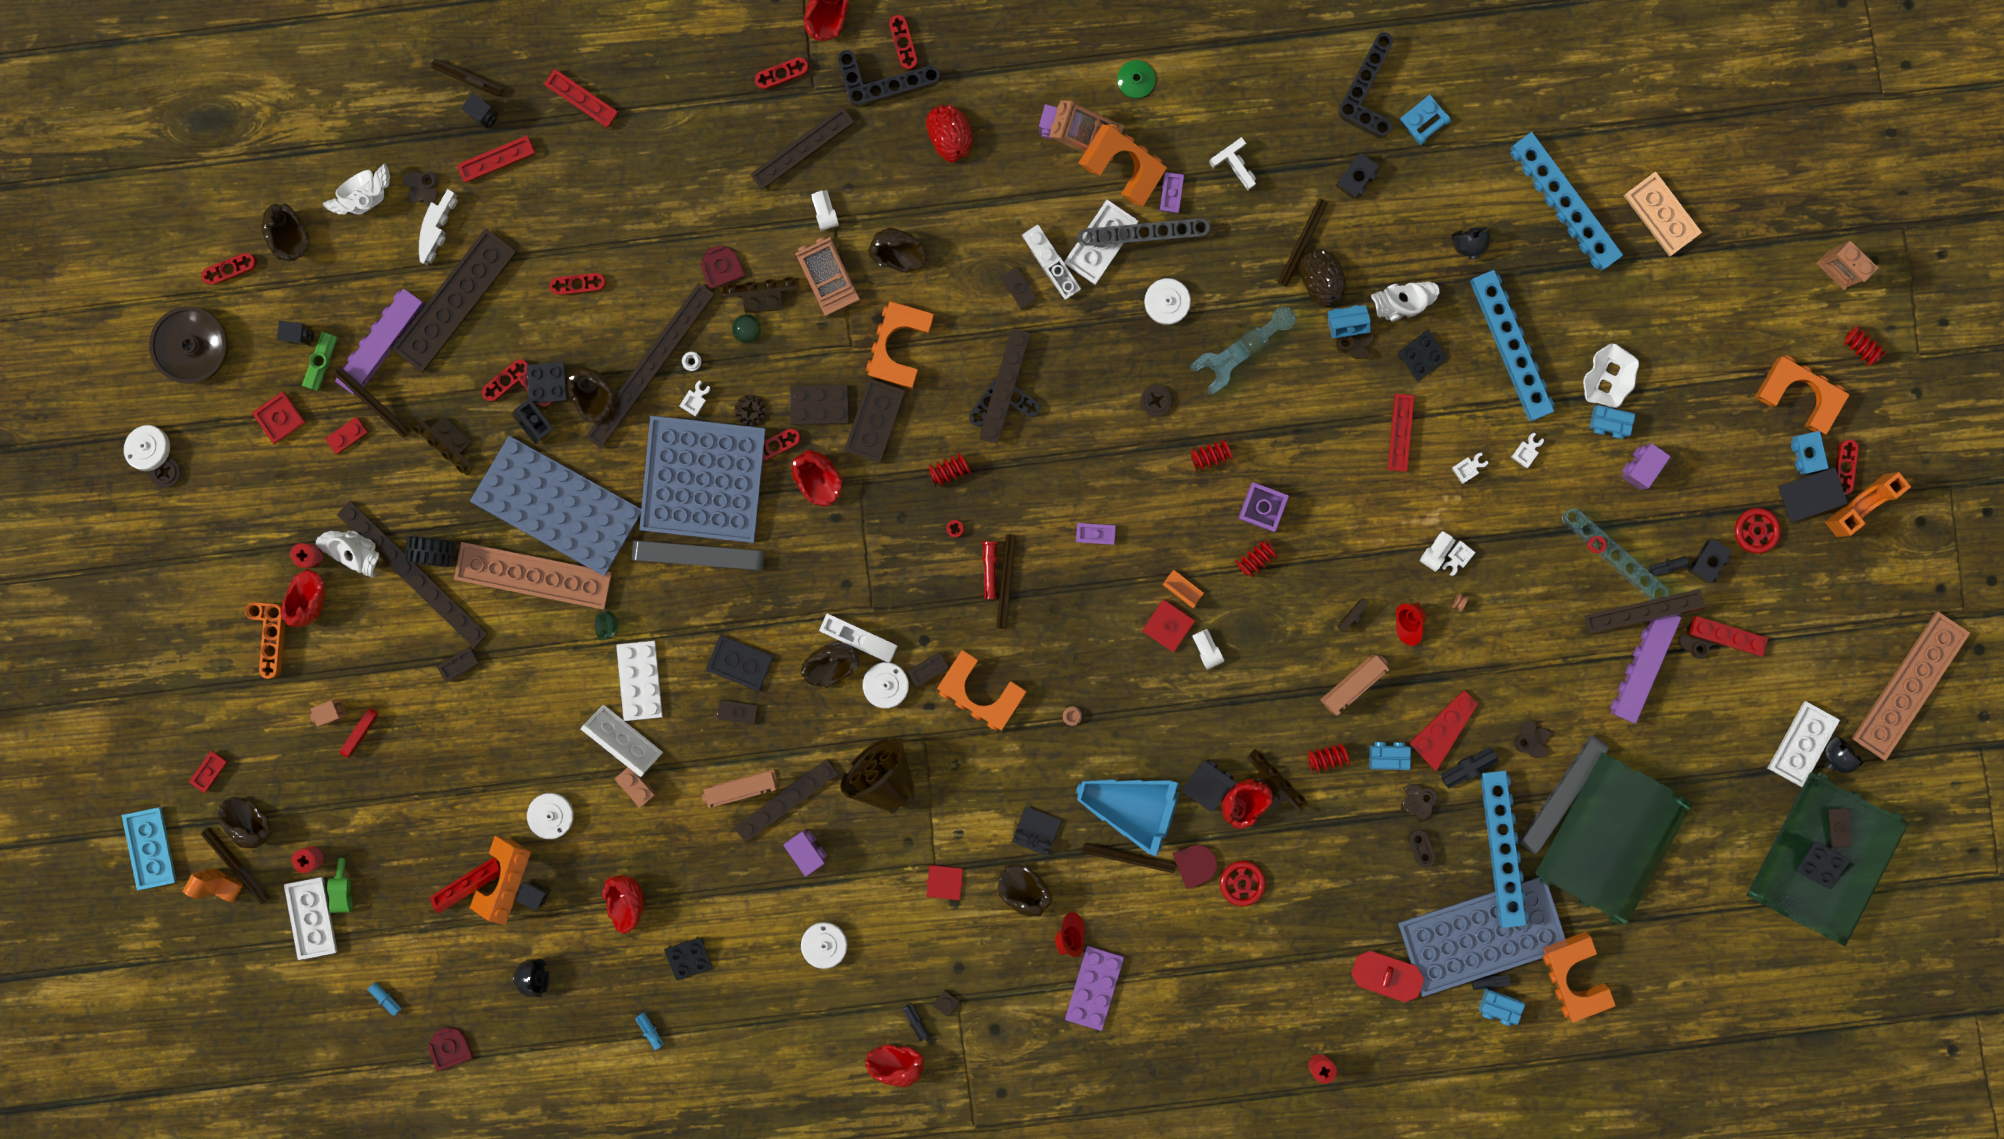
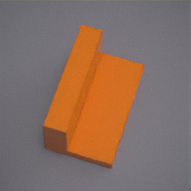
M1175 570L1170 573L1162 586L1191 608L1196 606L1195 604L1204 594Z

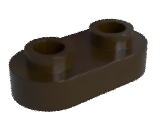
M1422 830L1412 831L1408 837V842L1417 864L1425 868L1432 866L1435 862V854L1427 834ZM1416 836L1421 837V841L1419 843L1415 842ZM1423 854L1428 855V859L1425 861L1421 858Z

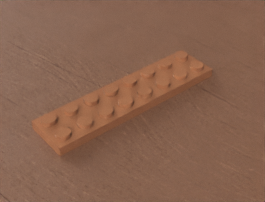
M461 542L454 580L605 610L613 572L608 571L604 577L584 566Z
M1935 612L1851 740L1883 761H1886L1970 635V632L1940 612Z

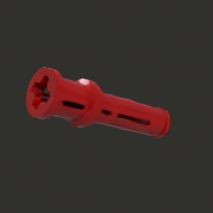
M981 541L983 545L981 561L984 563V599H996V563L998 561L996 545H998V541Z

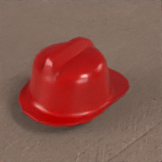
M1419 602L1400 604L1396 609L1397 635L1407 645L1414 646L1419 644L1423 636L1426 613Z
M1076 912L1066 914L1062 922V928L1055 936V944L1060 955L1068 954L1071 957H1079L1083 952L1085 926L1082 918Z

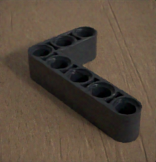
M1386 32L1380 33L1374 40L1338 110V115L1342 120L1376 138L1386 137L1391 131V123L1388 119L1361 106V103L1393 44L1392 36ZM1379 39H1385L1388 46H1380ZM1370 56H1376L1379 59V63L1373 64L1370 61ZM1361 73H1368L1370 80L1364 81L1361 78ZM1352 90H1359L1361 92V97H1354L1352 95ZM1343 107H1350L1352 109V114H1345L1343 112ZM1366 115L1369 118V123H1362L1360 116ZM1383 124L1386 127V132H1379L1377 125Z
M844 50L838 56L849 100L857 108L934 87L940 81L939 70L934 66H928L863 85L854 53ZM844 57H851L853 60L850 64L845 65L842 63ZM930 72L937 75L932 81L926 78V75ZM850 75H856L858 77L855 83H849L847 81ZM910 78L918 79V83L915 86L909 85L908 80ZM892 83L900 85L897 91L889 89ZM874 88H879L881 90V94L879 96H873L871 94V91ZM854 94H862V100L854 101L852 99Z

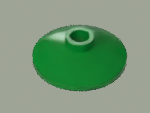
M1140 60L1129 61L1118 72V87L1124 95L1130 98L1138 99L1145 97L1152 91L1155 85L1154 71L1146 62ZM1134 75H1139V76H1140V80H1139V81H1135V80L1133 79V76H1134Z

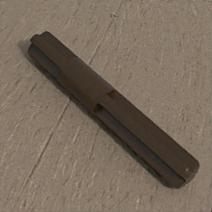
M434 59L431 64L432 69L497 97H501L503 93V87L441 60Z

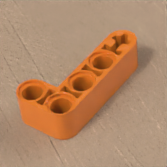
M254 602L246 606L245 614L249 619L263 620L259 673L266 679L276 678L281 674L286 625L280 614L282 605ZM255 606H258L260 609L258 616L253 614ZM275 607L279 610V615L276 618L272 615V610ZM272 627H275L277 629V635L275 637H273L270 634V630ZM270 646H273L276 650L273 656L268 651ZM270 667L273 669V672L270 673L267 671V668Z
M211 868L192 873L183 889V893L194 899L216 895L225 901L234 903L243 884L219 870Z

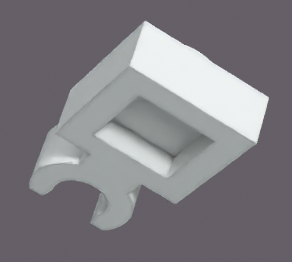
M701 381L696 383V391L693 393L689 390L680 404L681 408L696 417L706 402L702 398L703 395L708 394L711 387L707 386L706 390L701 391Z
M1535 433L1529 435L1528 444L1524 441L1521 442L1511 456L1512 459L1525 468H1528L1539 452L1535 448L1541 446L1544 442V439H1540L1538 443H1535L1533 441Z
M1482 453L1476 454L1473 461L1467 457L1452 467V470L1462 484L1479 473L1476 469L1477 467H1485L1488 464V461L1482 464L1478 462V458L1483 455Z
M1458 541L1447 555L1451 558L1450 562L1444 563L1442 569L1445 570L1450 565L1453 570L1449 575H1455L1457 566L1459 565L1463 568L1475 552L1463 542Z

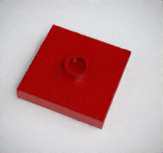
M282 391L252 412L274 445L306 424V421L285 391Z
M1163 599L1142 629V632L1174 653L1195 620Z

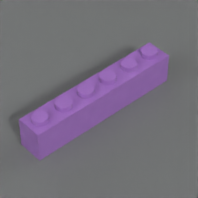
M406 289L400 290L395 294L393 298L395 301L391 306H387L382 312L383 317L379 322L376 321L370 329L372 332L368 337L365 336L359 343L360 348L349 356L348 364L345 368L342 367L363 387L366 386L390 354L392 347L426 305ZM336 378L335 382H337L339 385H341L343 388H345L353 395H356L343 382Z
M1675 615L1649 622L1647 628H1644L1640 636L1642 639L1640 646H1636L1633 652L1634 660L1626 668L1625 674L1627 676L1625 681H1621L1618 687V697L1611 703L1610 709L1612 711L1610 714L1636 724L1681 617Z

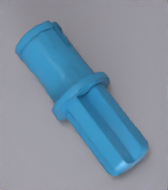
M377 981L367 989L379 1001L378 1004H382L392 1016L400 1012L401 1007Z
M645 1013L639 1014L635 1020L644 1032L643 1036H646L653 1049L657 1050L665 1043L657 1033V1027L652 1025Z

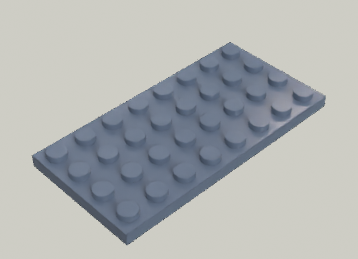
M508 436L470 500V503L604 577L641 516V509L510 436Z
M1545 876L1521 882V890L1525 891L1526 896L1523 906L1528 912V921H1526L1525 926L1500 928L1495 891L1398 922L1410 963L1417 966L1424 978L1420 990L1421 996L1430 995L1541 959L1542 955H1545L1544 947L1565 940ZM1514 885L1506 887V891L1512 893ZM1511 901L1508 904V910L1515 912L1517 905L1514 901Z

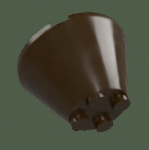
M895 737L892 738L893 740L884 738L871 744L851 762L853 767L848 774L844 773L840 783L841 792L846 797L889 811L891 814L895 813L905 802L909 803L914 798L912 775L904 746Z

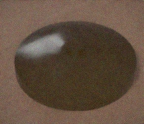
M179 307L167 312L157 321L150 335L149 350L154 365L164 376L179 383L195 384L211 378L220 370L227 356L228 339L224 327L211 313L196 307Z

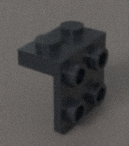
M1202 760L1182 791L1212 812L1217 808L1228 790L1234 787L1236 782L1232 780L1234 776L1227 771L1222 773L1217 770L1218 765L1211 760L1207 762Z

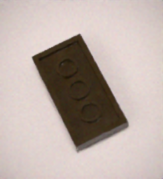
M870 378L868 379L844 449L845 452L881 463L905 390Z

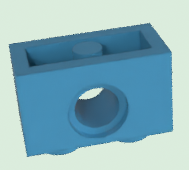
M1820 431L1792 437L1791 448L1796 453L1797 460H1795V465L1800 474L1828 469ZM1807 448H1809L1812 452L1810 458H1807L1805 456V450Z

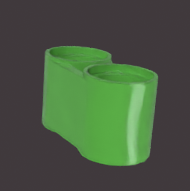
M338 858L336 876L328 879L327 891L331 913H351L352 896L349 895L351 882L349 878L344 877L346 861L344 858Z

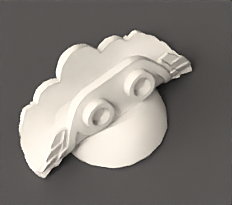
M384 163L374 173V176L370 170H364L351 177L336 190L337 199L323 202L324 207L337 214H346L347 212L363 214L376 206L384 198V188L389 186L390 175L387 165Z
M1429 281L1408 283L1404 286L1393 284L1388 286L1383 292L1379 291L1372 294L1371 298L1375 302L1378 317H1385L1387 320L1394 322L1403 316L1411 318L1424 311L1428 305H1431L1437 299L1439 287ZM1399 293H1405L1408 301L1402 302L1399 299Z
M328 531L317 538L316 546L322 552L327 553L335 560L345 564L352 570H356L358 573H363L371 578L375 577L376 572L373 570L379 559V553L375 551V543L372 540L359 535L355 531ZM347 550L350 551L353 556L349 557V555L346 554Z

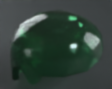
M750 314L739 315L731 325L733 336L742 343H752L761 334L759 321Z
M601 611V614L595 616L596 636L600 641L609 640L616 636L619 629V621L614 613Z

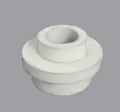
M688 352L683 356L682 364L685 369L695 371L701 365V358L695 352ZM690 358L695 359L694 365L689 364L688 361Z

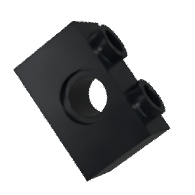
M473 93L461 107L463 111L486 129L489 126H493L497 120L496 116L498 113Z
M1359 153L1335 186L1353 200L1356 196L1361 197L1367 189L1364 186L1368 180L1372 182L1378 174L1375 171L1378 165L1362 153ZM1354 173L1362 174L1363 181H1356Z
M279 321L277 340L287 344L310 346V341L312 342L314 339V331L311 326L297 322Z
M530 398L514 409L511 414L534 444L548 436L554 429Z
M1713 538L1707 539L1689 567L1688 572L1705 583L1715 582L1721 574L1719 571L1722 566H1726L1730 561L1732 550ZM1709 557H1713L1715 560L1713 567L1708 565Z
M530 879L519 885L515 901L537 911L544 906L551 889Z

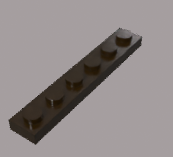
M842 106L750 174L759 188L764 190L854 124V121Z
M1011 329L979 439L998 444L1030 333Z
M1696 589L1585 615L1588 633L1592 635L1705 609L1701 590Z
M828 759L824 760L735 826V830L746 843L838 775L837 771Z

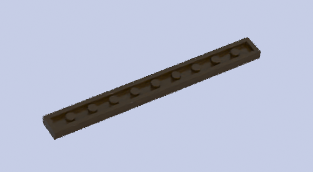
M700 283L697 284L614 397V411H610L608 418L595 423L585 436L588 440L599 448H603L714 297V293Z
M349 501L339 511L337 516L353 531L372 540L375 543V551L379 553V556L473 648L488 635L416 563L405 561V552L352 501Z

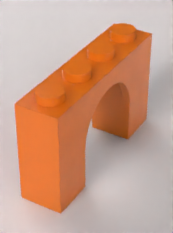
M1102 124L1078 164L1090 173L1101 176L1111 158L1116 153L1125 150L1132 157L1134 170L1121 195L1134 205L1143 207L1167 167L1161 164L1163 161L1155 155H1149L1148 149L1142 145L1137 146L1134 144L1135 140L1126 134L1122 135L1117 126Z
M889 301V305H885L882 316L885 317L884 322L878 326L877 334L879 339L878 342L873 344L871 353H874L872 361H868L866 371L869 372V377L913 389L918 369L892 361L887 354L886 344L893 332L903 328L929 334L934 314Z
M1789 356L1778 357L1754 398L1770 407L1777 406L1786 388L1792 382L1801 381L1808 384L1815 392L1816 406L1805 427L1813 432L1820 431L1821 436L1827 435L1849 394L1845 392L1843 387L1828 383L1829 380L1822 375L1816 376L1811 373L1812 370L1807 366L1797 365L1793 358Z
M1899 472L1883 474L1826 520L1825 523L1836 537L1851 536L1866 524L1862 520L1865 515L1888 500L1897 499L1911 486Z
M962 650L937 689L940 692L938 694L947 700L951 697L956 701V706L962 710H965V708L971 710L972 713L970 715L979 721L983 718L988 721L987 726L995 731L997 729L1002 731L1027 691L1010 681L996 702L990 705H978L972 702L966 694L965 682L978 659Z
M495 835L489 854L500 863L501 872L498 885L493 893L476 890L470 909L489 922L506 925L531 851L512 839Z
M1586 931L1543 948L1545 955H1542L1545 965L1550 967L1551 972L1548 974L1551 982L1556 984L1555 994L1558 1000H1561L1563 1003L1561 1010L1565 1018L1568 1017L1574 1023L1615 1007L1610 989L1604 983L1585 991H1574L1567 986L1566 976L1571 966L1581 960L1597 955L1591 936Z

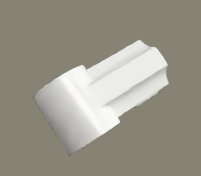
M819 191L812 194L820 230L823 231L839 226L828 191Z
M1441 531L1432 546L1427 548L1419 561L1436 572L1456 540Z
M1207 629L1192 636L1207 670L1224 662L1220 650L1215 646Z

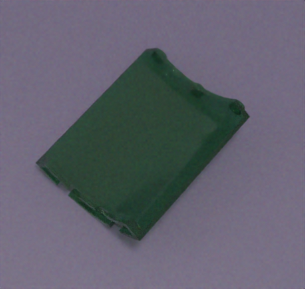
M1602 752L1535 874L1541 877L1540 882L1549 887L1551 884H1554L1579 898L1578 903L1587 908L1592 905L1610 915L1608 919L1619 925L1621 921L1627 925L1693 803L1683 796L1675 794L1673 790L1637 770L1631 772L1632 768Z
M1810 772L1746 896L1811 930L1815 927L1814 931L1846 947L1909 823L1903 819L1904 815L1896 811L1892 813L1887 812L1863 800L1861 794L1854 791L1849 793L1828 781V776L1822 773L1815 775ZM1849 808L1852 847L1831 848L1827 809ZM1817 841L1851 859L1831 889L1795 871L1810 850L1809 845L1811 842L1815 843Z

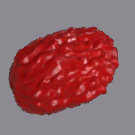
M809 0L805 10L804 29H806L810 37L822 42L838 37L843 28L849 0Z
M942 104L932 109L928 113L925 125L937 153L949 163L957 162L960 158L968 156L972 146L973 135L965 114L960 109L951 105L944 106Z
M807 450L794 458L791 463L793 479L806 500L814 505L824 507L836 502V499L840 497L839 493L842 489L843 480L832 462L822 453Z
M306 569L293 576L280 609L281 618L287 625L296 628L303 627L316 621L324 605L325 586L323 578L317 572Z
M1254 779L1239 782L1223 799L1222 809L1225 821L1228 824H1232L1236 829L1253 826L1257 818L1273 803L1272 790L1266 784H1263L1261 781L1257 783Z
M614 875L605 881L601 893L602 898L607 900V914L612 919L616 931L623 934L630 933L639 924L641 913L644 910L643 891L634 878L625 875Z
M884 1044L882 1047L869 1051L865 1059V1068L868 1069V1073L873 1079L896 1087H909L921 1078L924 1068L923 1056L915 1051V1049L907 1046L898 1047Z

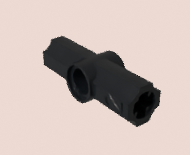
M1488 747L1474 756L1471 755L1457 763L1458 765L1441 773L1440 776L1446 787L1450 789L1464 780H1470L1482 773V770L1499 762L1492 747Z

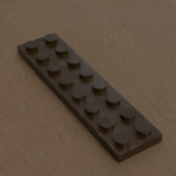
M485 228L395 343L392 350L420 372L424 373L517 252Z

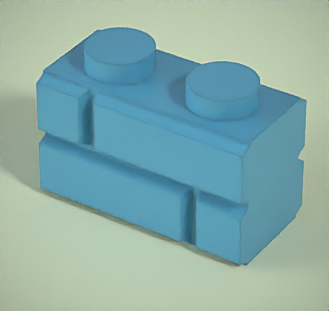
M1354 305L1351 308H1336L1328 311V325L1332 339L1370 333V317L1366 305Z
M1596 405L1593 408L1589 429H1593L1595 434L1605 435V433H1611L1613 438L1624 440V437L1631 435L1635 414Z
M1375 742V745L1369 746V768L1410 770L1411 748L1405 746V742H1394V746H1386V742Z
M1485 989L1478 1010L1482 1012V1016L1493 1020L1496 1017L1501 1019L1500 1023L1511 1026L1512 1023L1516 1025L1519 1023L1525 1003L1493 990Z

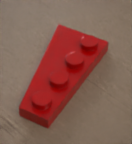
M1463 690L1408 744L1437 771L1478 704Z

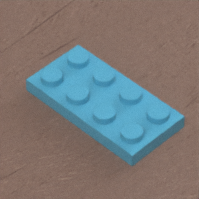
M162 807L122 815L137 890L177 882Z

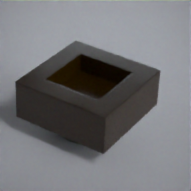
M944 989L933 1006L949 1017L960 1001Z

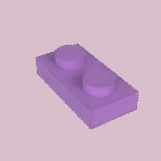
M1165 172L1160 211L1179 213L1184 175Z
M1077 523L1076 542L1114 545L1116 525Z

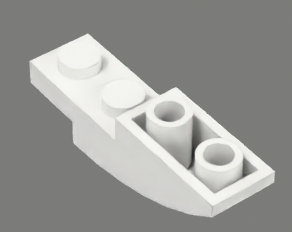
M448 189L438 206L431 202L422 223L419 239L420 262L427 266L434 261L436 257L435 251L438 246L441 247L446 239L444 236L446 232L441 230L440 227L446 224L448 220L447 214L450 209H454L458 202V199H456L458 195Z
M1038 224L1022 234L1031 252L1065 300L1081 289Z
M826 614L819 629L822 633L888 663L891 662L898 647L887 640L829 614Z

